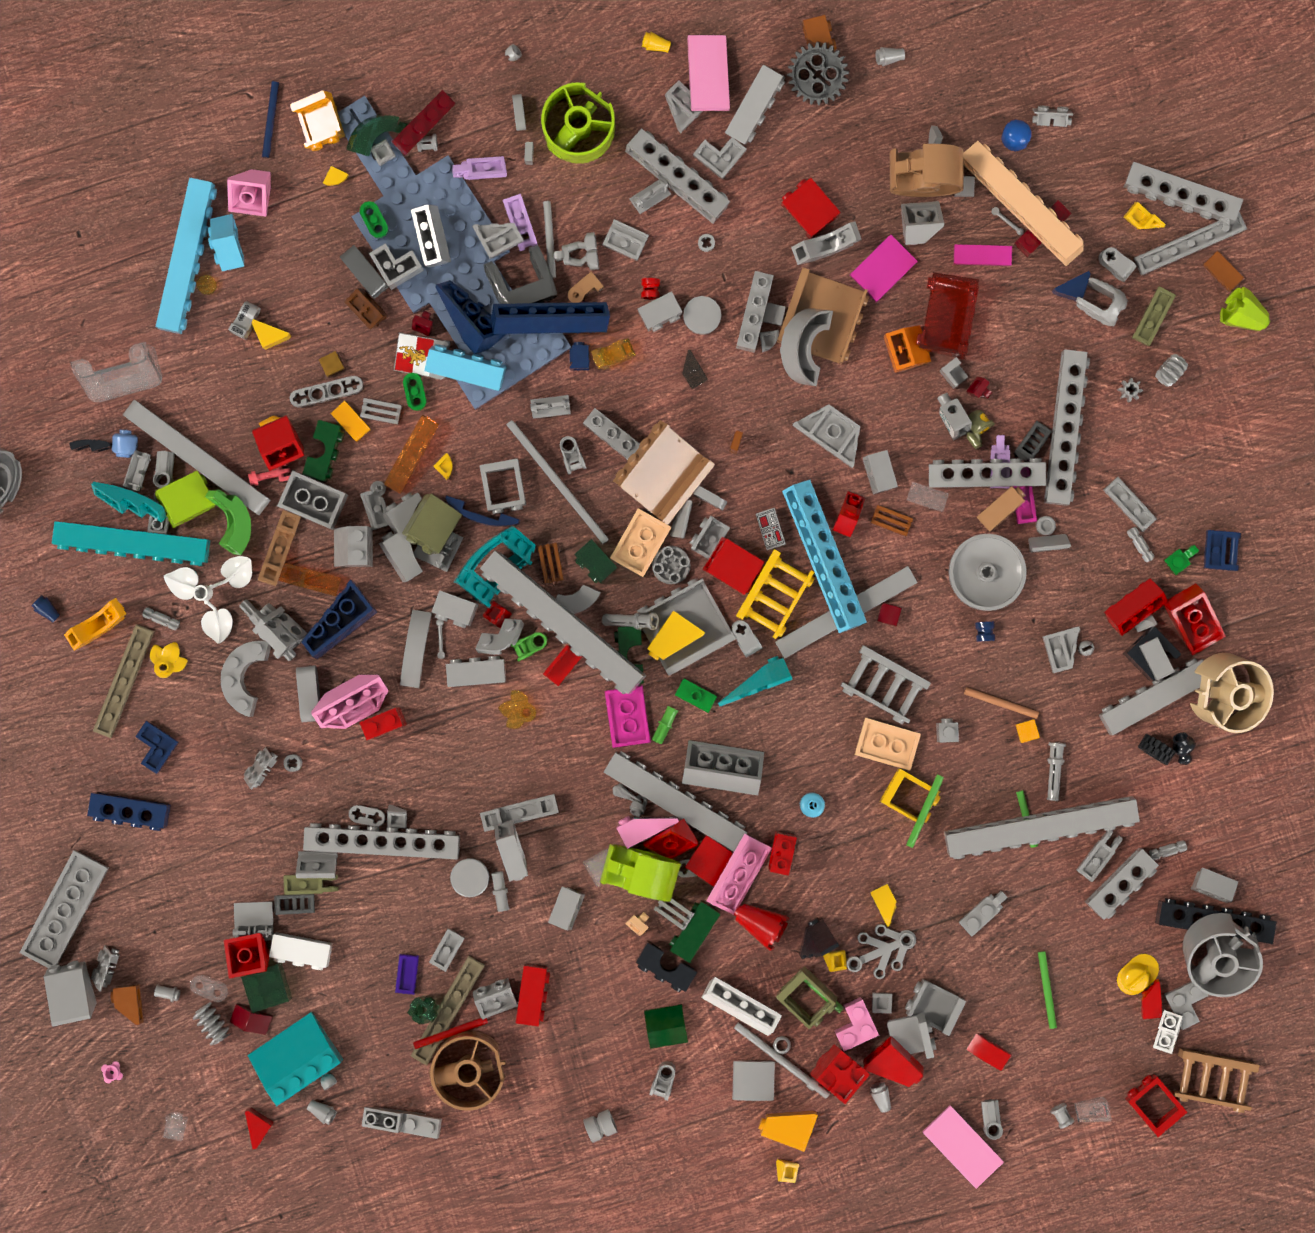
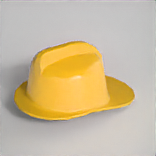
M1139 954L1129 961L1117 976V984L1120 990L1129 995H1136L1144 991L1158 976L1159 966L1156 959L1148 954Z

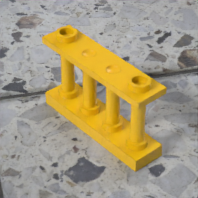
M775 549L736 615L741 620L744 617H750L775 632L772 636L774 639L778 636L782 637L786 630L784 624L806 586L810 588L815 580L812 570L808 575L781 561L782 558L779 557L781 553ZM778 567L803 581L799 591L797 592L772 578V575L769 574L772 568ZM769 584L794 598L790 607L786 608L762 594L763 592L760 591L762 585ZM759 600L783 614L784 617L780 624L777 625L753 611V608L750 607L753 601L758 602Z

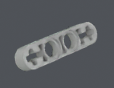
M350 376L298 389L291 393L290 402L297 408H303L354 395L362 391L363 382L357 376ZM352 380L359 383L356 390L349 387L346 388L348 392L345 393V387L342 382H345L346 386L351 385ZM334 384H338L341 387V392L337 395L331 393V387ZM315 389H320L323 393L322 397L318 400L312 397ZM308 391L310 402H308L307 398L302 399L300 404L294 401L297 398V394L301 397L307 396L305 392Z

